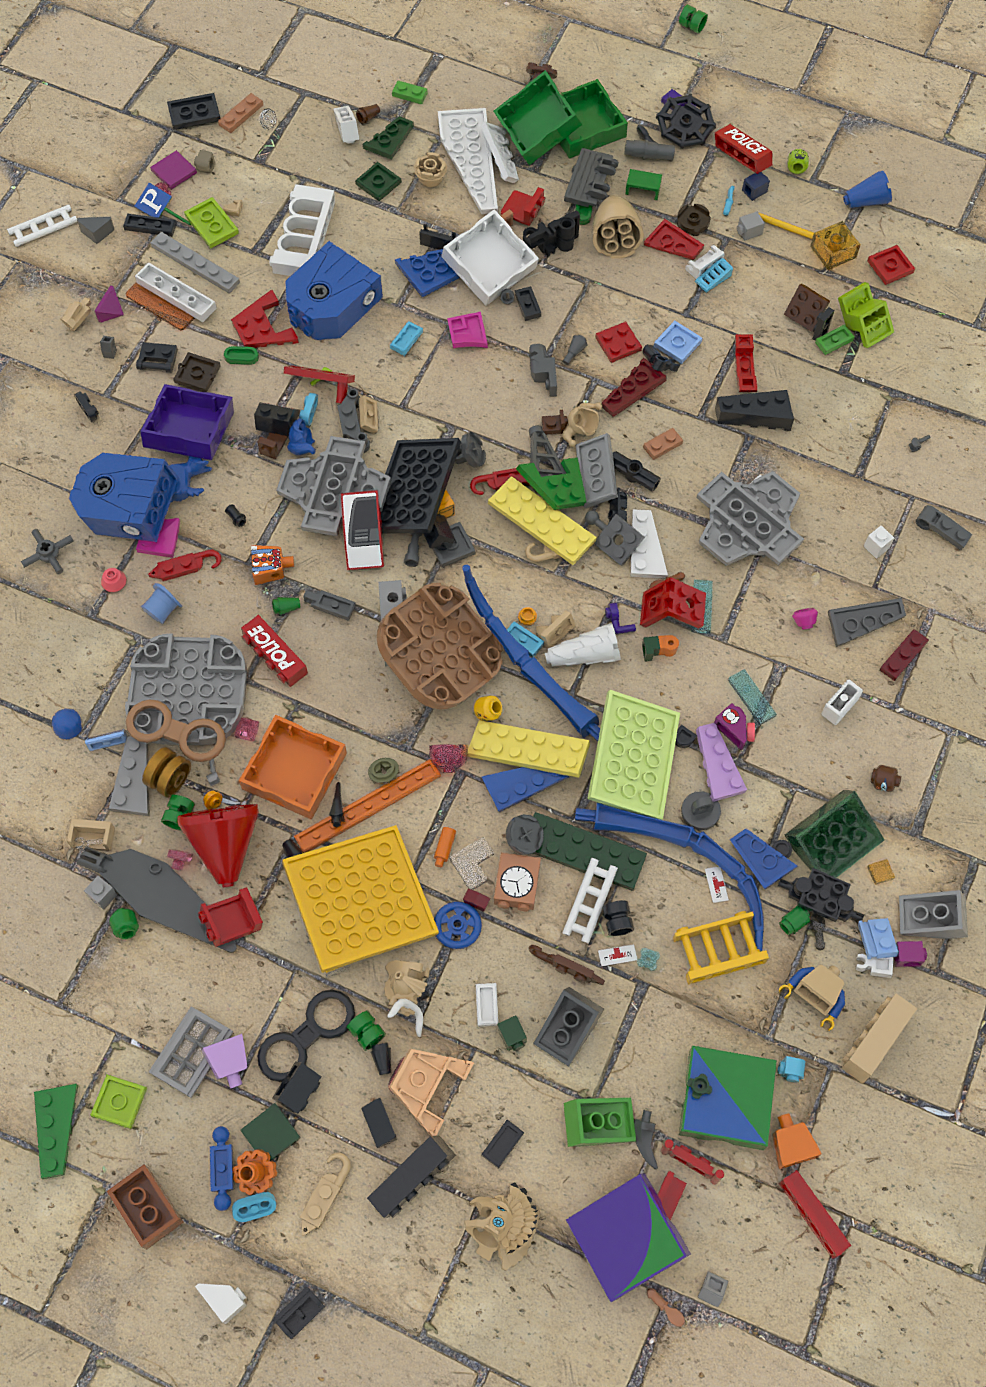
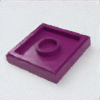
M177 150L150 167L151 171L171 190L197 173L196 168Z

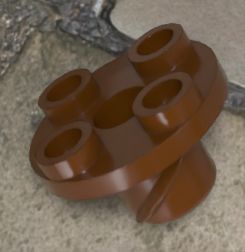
M529 62L526 67V72L533 75V79L545 70L551 79L557 78V70L552 69L551 65L543 64L542 66H537L536 63Z

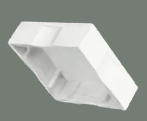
M495 209L479 220L470 230L460 234L444 246L442 258L485 306L499 297L504 289L511 288L536 269L539 261L535 253L524 241L514 234L511 227Z

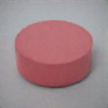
M753 722L747 723L748 742H755V723Z

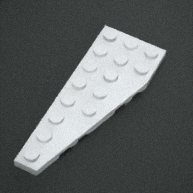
M486 108L438 111L440 141L480 213L489 214L494 209L498 213L492 156L489 144L483 136L481 125L487 122Z

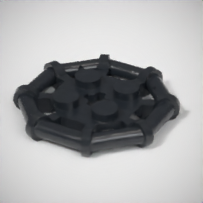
M692 94L667 98V102L661 111L656 114L661 137L678 145L680 149L704 145L708 136L716 128L710 104L693 97ZM687 102L684 106L678 105L679 103ZM670 108L674 109L671 114L667 113ZM703 113L705 114L707 120H703L701 116ZM688 118L689 123H685L682 119ZM665 120L670 122L669 128L666 127ZM701 127H705V128H706L705 131L703 132V134H701V132H699V130L701 129ZM672 132H675L676 134H678V135H680V136H682V137H681V139H679V138H677L676 136L672 135L671 133H672ZM694 135L696 137V139L685 140L686 138H691Z

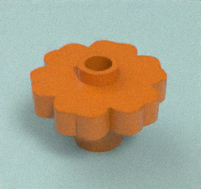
M261 1149L254 1150L253 1152L245 1151L237 1158L238 1165L233 1168V1180L235 1183H240L239 1189L241 1192L254 1195L256 1192H266L273 1186L272 1179L277 1176L276 1163L270 1161V1154L268 1152H264Z

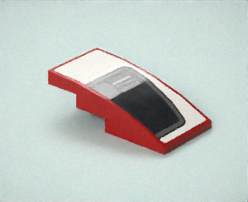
M378 490L341 493L347 570L384 567L382 521Z

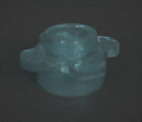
M642 948L640 951L641 957L637 960V965L654 971L657 968L656 962L660 958L659 952Z

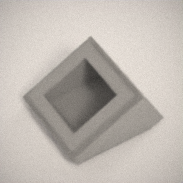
M708 1271L698 1298L715 1307H719L728 1281Z

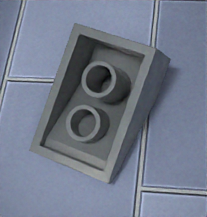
M571 987L564 989L533 1044L569 1067L597 1024L604 1008Z

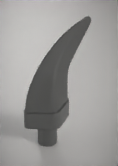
M643 1110L642 1120L635 1119L636 1144L646 1162L654 1169H658L651 1147L656 1124L650 1122L652 1111Z

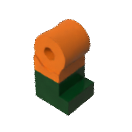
M673 635L644 637L642 641L644 661H652L653 656L658 655L674 656L678 650L679 640Z

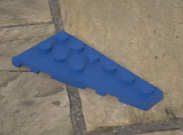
M443 249L427 252L426 255L418 257L412 255L404 260H401V258L395 259L397 267L421 297L460 278L442 258Z

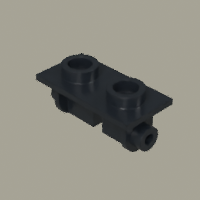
M618 487V497L608 500L610 504L609 522L615 514H618L627 522V511H624L627 509V495L625 492H620Z

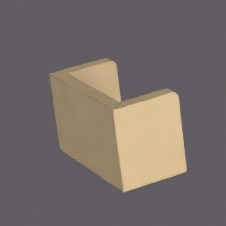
M71 819L67 842L71 848L84 849L87 846L95 850L111 851L115 828L111 822Z

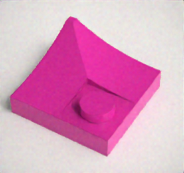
M481 312L447 318L453 349L460 347L488 348Z
M164 519L157 542L139 540L136 547L137 553L173 558L178 539L180 519Z

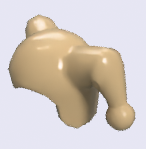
M600 402L596 404L582 403L570 411L567 418L568 424L562 434L563 439L569 443L570 447L576 446V441L572 440L574 435L591 436L596 432L599 424V414L592 409L600 410L602 408Z

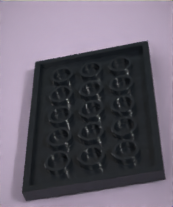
M459 438L397 440L385 475L390 476L391 483L383 509L380 511L382 534L431 533L461 445Z

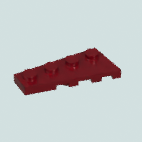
M643 357L640 360V364L631 370V374L621 381V385L602 402V408L614 417L666 382L667 376L661 371L653 369L651 367L652 364Z

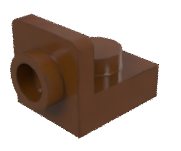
M559 410V415L542 416L541 418L543 432L546 435L563 434L568 424L567 416H564L563 410Z

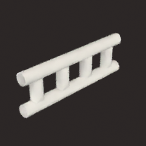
M68 204L8 228L7 231L9 235H16L17 239L13 242L15 247H18L77 223L76 216L70 218L67 212L72 210ZM62 215L64 220L55 224L52 218ZM46 221L48 227L39 230L37 224ZM31 228L33 233L23 236L21 231Z
M594 858L590 860L562 934L570 936L572 931L582 934L581 941L587 944L590 942L618 869L610 865L608 871L597 867L599 860ZM594 874L605 878L601 889L590 886ZM586 893L598 897L594 908L582 904ZM579 912L591 916L587 927L575 923Z

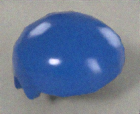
M65 708L55 713L52 718V727L55 735L61 739H71L81 732V717L74 709Z

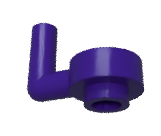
M608 603V607L605 608L606 618L612 622L615 634L636 631L635 624L620 626L617 603Z

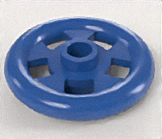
M451 902L439 909L434 918L439 931L436 935L437 939L443 945L452 949H463L472 945L481 933L482 921L479 913L474 907L464 902ZM454 910L456 915L449 919L446 914ZM464 911L471 916L468 920L461 916ZM460 922L461 926L455 927L454 923ZM447 923L449 931L443 932L441 924ZM468 926L473 927L471 935L465 933ZM452 934L461 935L460 941L451 940Z

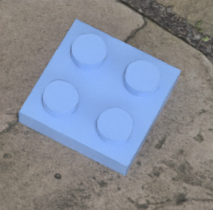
M674 320L654 342V347L682 364L701 344L703 338Z

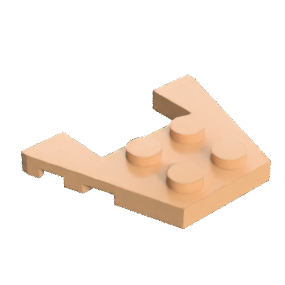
M409 1049L389 1088L430 1136H437L444 1120L426 1110L429 1101L446 1070L458 1078L466 1080L474 1063L468 1060Z

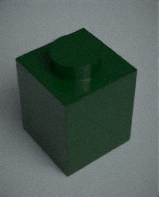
M516 1015L497 1024L498 1032L507 1051L511 1049L517 1051L525 1046L524 1043L527 1042V1037Z

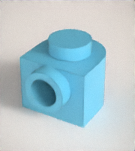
M786 1056L778 1064V1074L786 1077V1080L789 1082L797 1083L799 1079H804L806 1061Z

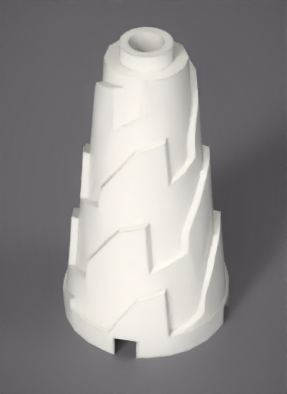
M612 623L580 634L579 637L563 641L559 645L548 648V652L545 653L547 664L551 663L552 666H571L583 663L587 665L621 660Z

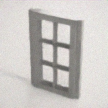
M190 1007L149 1070V1073L192 1098L211 1068L201 1049L229 1039L233 1031L197 1009Z

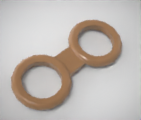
M151 699L137 703L127 714V731L131 737L139 742L150 743L161 738L179 743L180 750L184 756L196 762L210 761L217 757L224 749L226 741L225 732L220 724L211 719L202 718L185 724L172 719L171 711L167 705L158 700ZM148 708L161 711L164 715V722L158 731L144 734L136 730L134 721L139 712ZM201 727L214 730L217 734V742L212 750L206 753H195L189 749L187 740L192 731Z

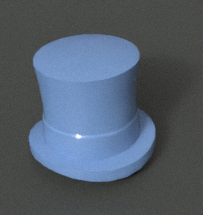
M155 583L153 585L155 591L141 608L154 620L164 624L169 614L177 606L182 608V605L164 586Z

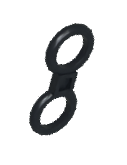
M325 990L318 993L308 1003L305 1013L306 1021L292 1033H274L266 1038L261 1044L257 1055L258 1066L263 1075L270 1080L283 1082L288 1072H274L268 1067L266 1056L273 1044L280 1041L291 1042L298 1049V1062L306 1065L308 1058L307 1049L320 1037L332 1039L347 1033V1025L355 1018L354 1004L347 995L337 990ZM326 999L339 1000L346 1008L347 1015L345 1021L336 1029H323L315 1021V1009L320 1002Z

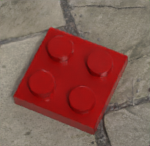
M898 245L873 254L867 260L885 285L913 274L915 271V267Z
M626 321L600 331L595 335L596 340L611 363L642 351V345Z

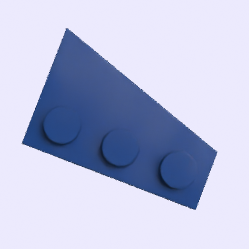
M744 829L730 839L765 890L798 867L748 829Z

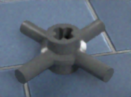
M38 529L32 530L31 533L38 543L36 553L21 561L23 567L25 568L41 560L45 563H50L55 572L61 574L63 569L57 561L59 549L74 542L71 535L54 543L50 540H44Z

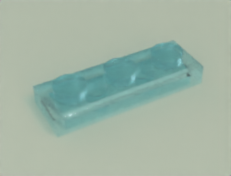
M694 579L693 587L706 593L704 625L699 629L691 626V632L710 634L713 581Z

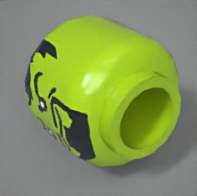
M795 149L789 153L787 167L793 174L804 173L809 166L808 153L803 149Z

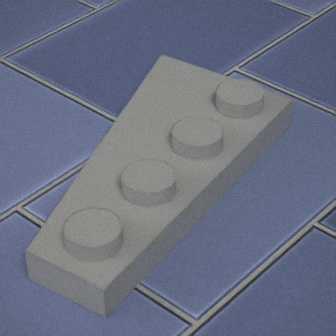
M127 736L109 805L110 811L149 816L148 786L142 782V776L148 764V743L139 742L133 737Z

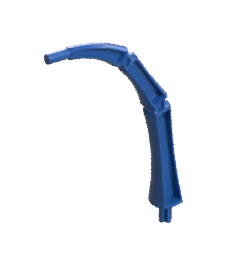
M464 565L462 567L465 576L464 580L470 597L479 615L485 618L486 626L502 644L513 665L519 666L521 674L538 687L560 709L582 738L590 734L598 741L600 733L598 716L562 689L545 671L537 659L529 656V650L522 646L506 630L498 617L493 615L492 608L472 576L470 566Z
M598 802L596 803L595 810L576 808L575 820L594 822V830L620 831L661 839L683 848L691 847L693 852L714 862L731 879L737 880V886L744 895L750 912L754 914L752 921L753 931L755 932V944L760 952L762 951L764 917L760 895L752 875L746 874V867L721 848L704 831L696 832L693 826L636 814Z

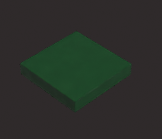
M376 162L355 180V184L378 201L382 200L402 183L399 176L379 162Z
M276 1103L240 1130L254 1150L261 1149L270 1154V1161L274 1160L301 1138Z

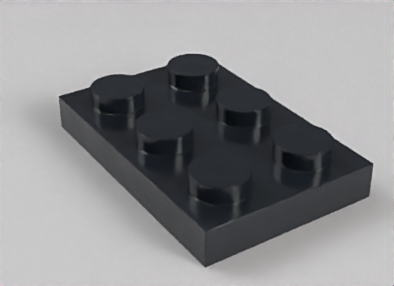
M214 93L167 101L173 130L218 122L221 119Z

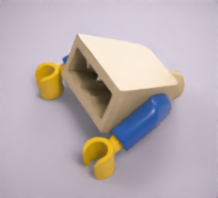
M819 965L816 968H802L790 978L788 985H782L779 988V993L783 989L789 991L784 999H788L791 996V990L795 987V993L825 1016L829 1014L828 1018L820 1022V1027L824 1025L825 1021L830 1023V1028L827 1031L834 1028L833 1020L838 1018L845 1006V991L842 989L844 981L838 977L840 970L836 966L827 968L824 965Z

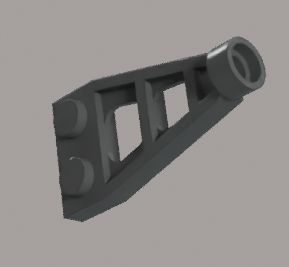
M539 425L532 426L529 429L531 438L530 463L535 464L541 477L566 474L546 434L543 432V428ZM537 446L544 447L547 454L538 453ZM539 460L549 461L554 470L540 469Z

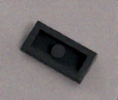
M381 1098L361 1108L377 1148L397 1140Z

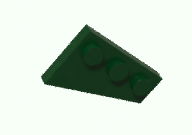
M400 116L385 127L384 131L380 134L376 133L369 142H364L362 144L363 149L392 160L414 127V121Z

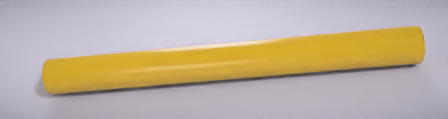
M759 213L762 220L766 223L815 241H819L821 235Z

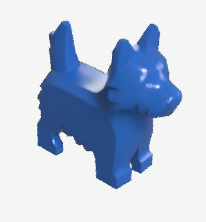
M188 456V461L185 463L169 465L179 477L170 503L185 500L189 496H199V494L204 492L203 488H191L190 479L193 476L211 471L212 468L206 466L209 461Z

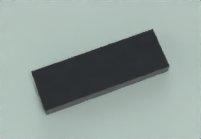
M127 213L123 228L127 231L156 235L163 232L173 237L177 223L176 220Z

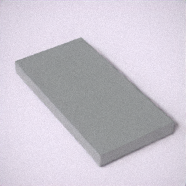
M606 433L576 444V453L586 496V503L583 507L588 508L617 498L610 435Z

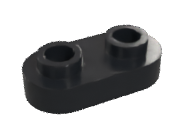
M81 391L75 393L74 397L89 421L97 420L96 415L99 413L94 405L91 406L89 404L90 399L87 394H82Z

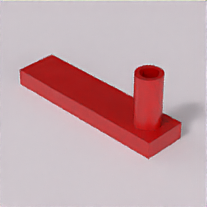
M293 365L284 366L283 374L337 382L336 403L340 404L347 396L348 383L355 382V375Z

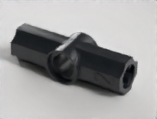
M617 451L612 453L614 469L625 475L629 482H637L651 492L658 487L661 478L644 468L639 460H631Z

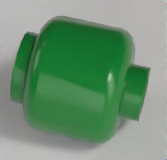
M117 909L109 919L113 935L123 940L130 939L139 929L136 915L130 909Z

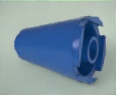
M883 170L878 171L847 190L845 196H843L845 205L854 208L892 202L891 188L888 189L887 183L889 181Z

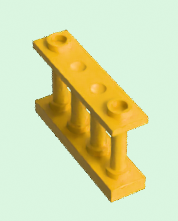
M741 911L731 918L690 929L682 927L676 930L673 941L682 940L691 967L690 971L686 974L688 985L767 962L769 959L766 950L760 952L757 949L748 924L754 916L753 912L746 913V911ZM740 924L749 949L748 955L741 957L737 954L728 927ZM721 930L730 956L728 961L721 962V960H718L709 932ZM698 935L702 936L710 960L709 966L703 968L701 965H698L690 941L691 937Z

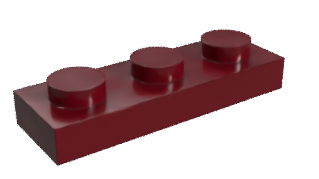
M913 629L881 666L880 671L893 681H896L925 647L929 639Z

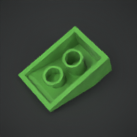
M631 1098L574 1099L563 1103L568 1147L636 1141Z

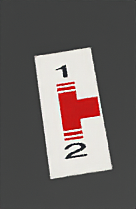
M721 868L705 869L713 903L728 901Z
M634 944L598 951L601 966L637 960Z

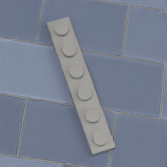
M160 232L150 242L154 249L229 294L240 283L239 278L163 232Z

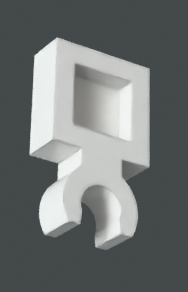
M865 954L857 955L856 960L864 962V965L857 964V971L863 972L869 969L872 976L892 977L893 957L878 959L877 957H871V959H867Z

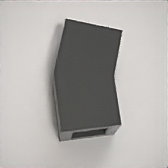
M103 336L100 341L102 355L105 358L114 359L117 352L114 337Z

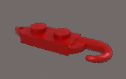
M516 468L474 477L470 482V489L474 494L483 495L484 492L478 491L475 486L478 483L487 482L491 489L498 491L511 476L524 486L530 484Z
M212 549L194 554L189 553L158 562V565L148 573V576L162 579L164 582L198 572L203 566V559L214 556L216 558V563L211 566L214 569L220 565L222 557L219 552Z

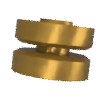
M163 747L148 762L142 776V782L151 789H157V792L164 797L170 798L185 783L191 770V762L183 756H177L176 752L168 747Z

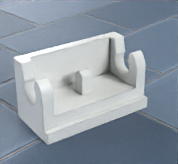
M712 245L710 247L712 250H709L708 253L695 262L692 260L688 261L689 265L685 267V270L697 279L714 263L724 258L725 253L715 245Z

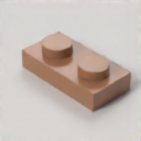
M671 428L644 443L643 448L655 460L682 445L683 439L674 428Z

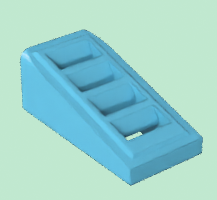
M721 258L699 276L695 282L707 293L731 277L733 267L724 258Z

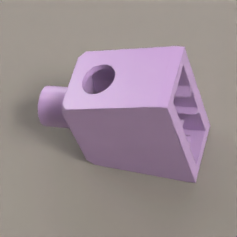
M242 1034L201 1049L217 1080L227 1077L230 1089L242 1085L239 1072L247 1069Z

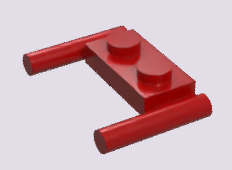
M667 1139L661 1148L663 1155L669 1154L670 1157L707 1179L709 1178L713 1185H716L724 1177L723 1170L719 1169L713 1174L714 1167L710 1166L711 1162L701 1156L699 1158L691 1154L692 1151L683 1145H680V1147L675 1145L671 1149L674 1144L671 1139Z

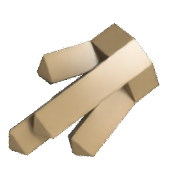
M84 298L81 302L74 301V303H70L65 314L60 319L62 323L72 331H75L91 312L90 305L92 303L90 299Z

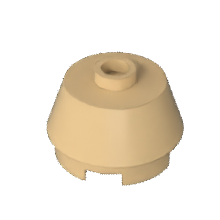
M428 152L426 156L417 158L414 172L424 186L435 187L442 182L447 172V165L440 158L439 154Z

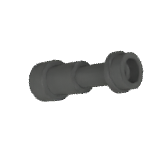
M410 533L412 538L411 543L408 545L407 554H405V565L410 567L418 566V541L423 533Z

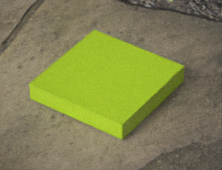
M106 1074L90 1116L132 1129L147 1087Z

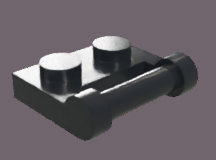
M142 342L139 358L136 362L137 370L145 368L166 370V372L172 373L178 351L177 345Z

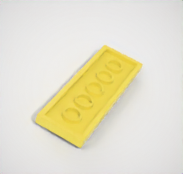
M512 476L488 500L490 506L572 565L596 542V536L561 511L553 510L543 498Z
M479 720L467 755L472 758L579 778L590 742L580 738Z

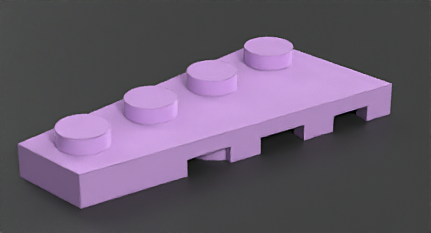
M711 723L699 726L696 729L700 752L704 758L703 767L707 772V785L710 787L712 802L745 793L747 788L716 724Z

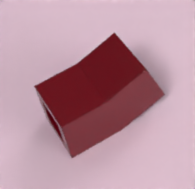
M468 888L463 901L484 912L491 898Z

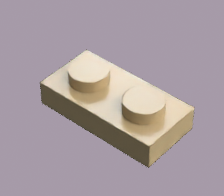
M363 395L359 398L360 428L375 434L378 432L377 401Z

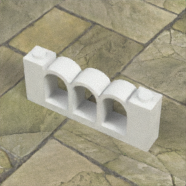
M295 184L294 190L290 193V216L283 223L284 235L279 238L278 249H275L274 255L270 257L269 263L274 274L291 276L322 248L336 202L334 190ZM302 210L320 212V216L300 215L297 212ZM296 228H302L308 230H315L314 236L306 234L293 233L290 231ZM295 246L310 250L308 254L286 251L285 249Z

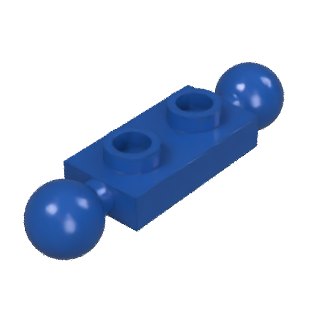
M223 1126L214 1129L212 1138L217 1143V1146H210L211 1192H218V1195L214 1198V1206L219 1211H225L230 1207L231 1198L227 1191L234 1190L233 1146L225 1144L229 1139L230 1133Z

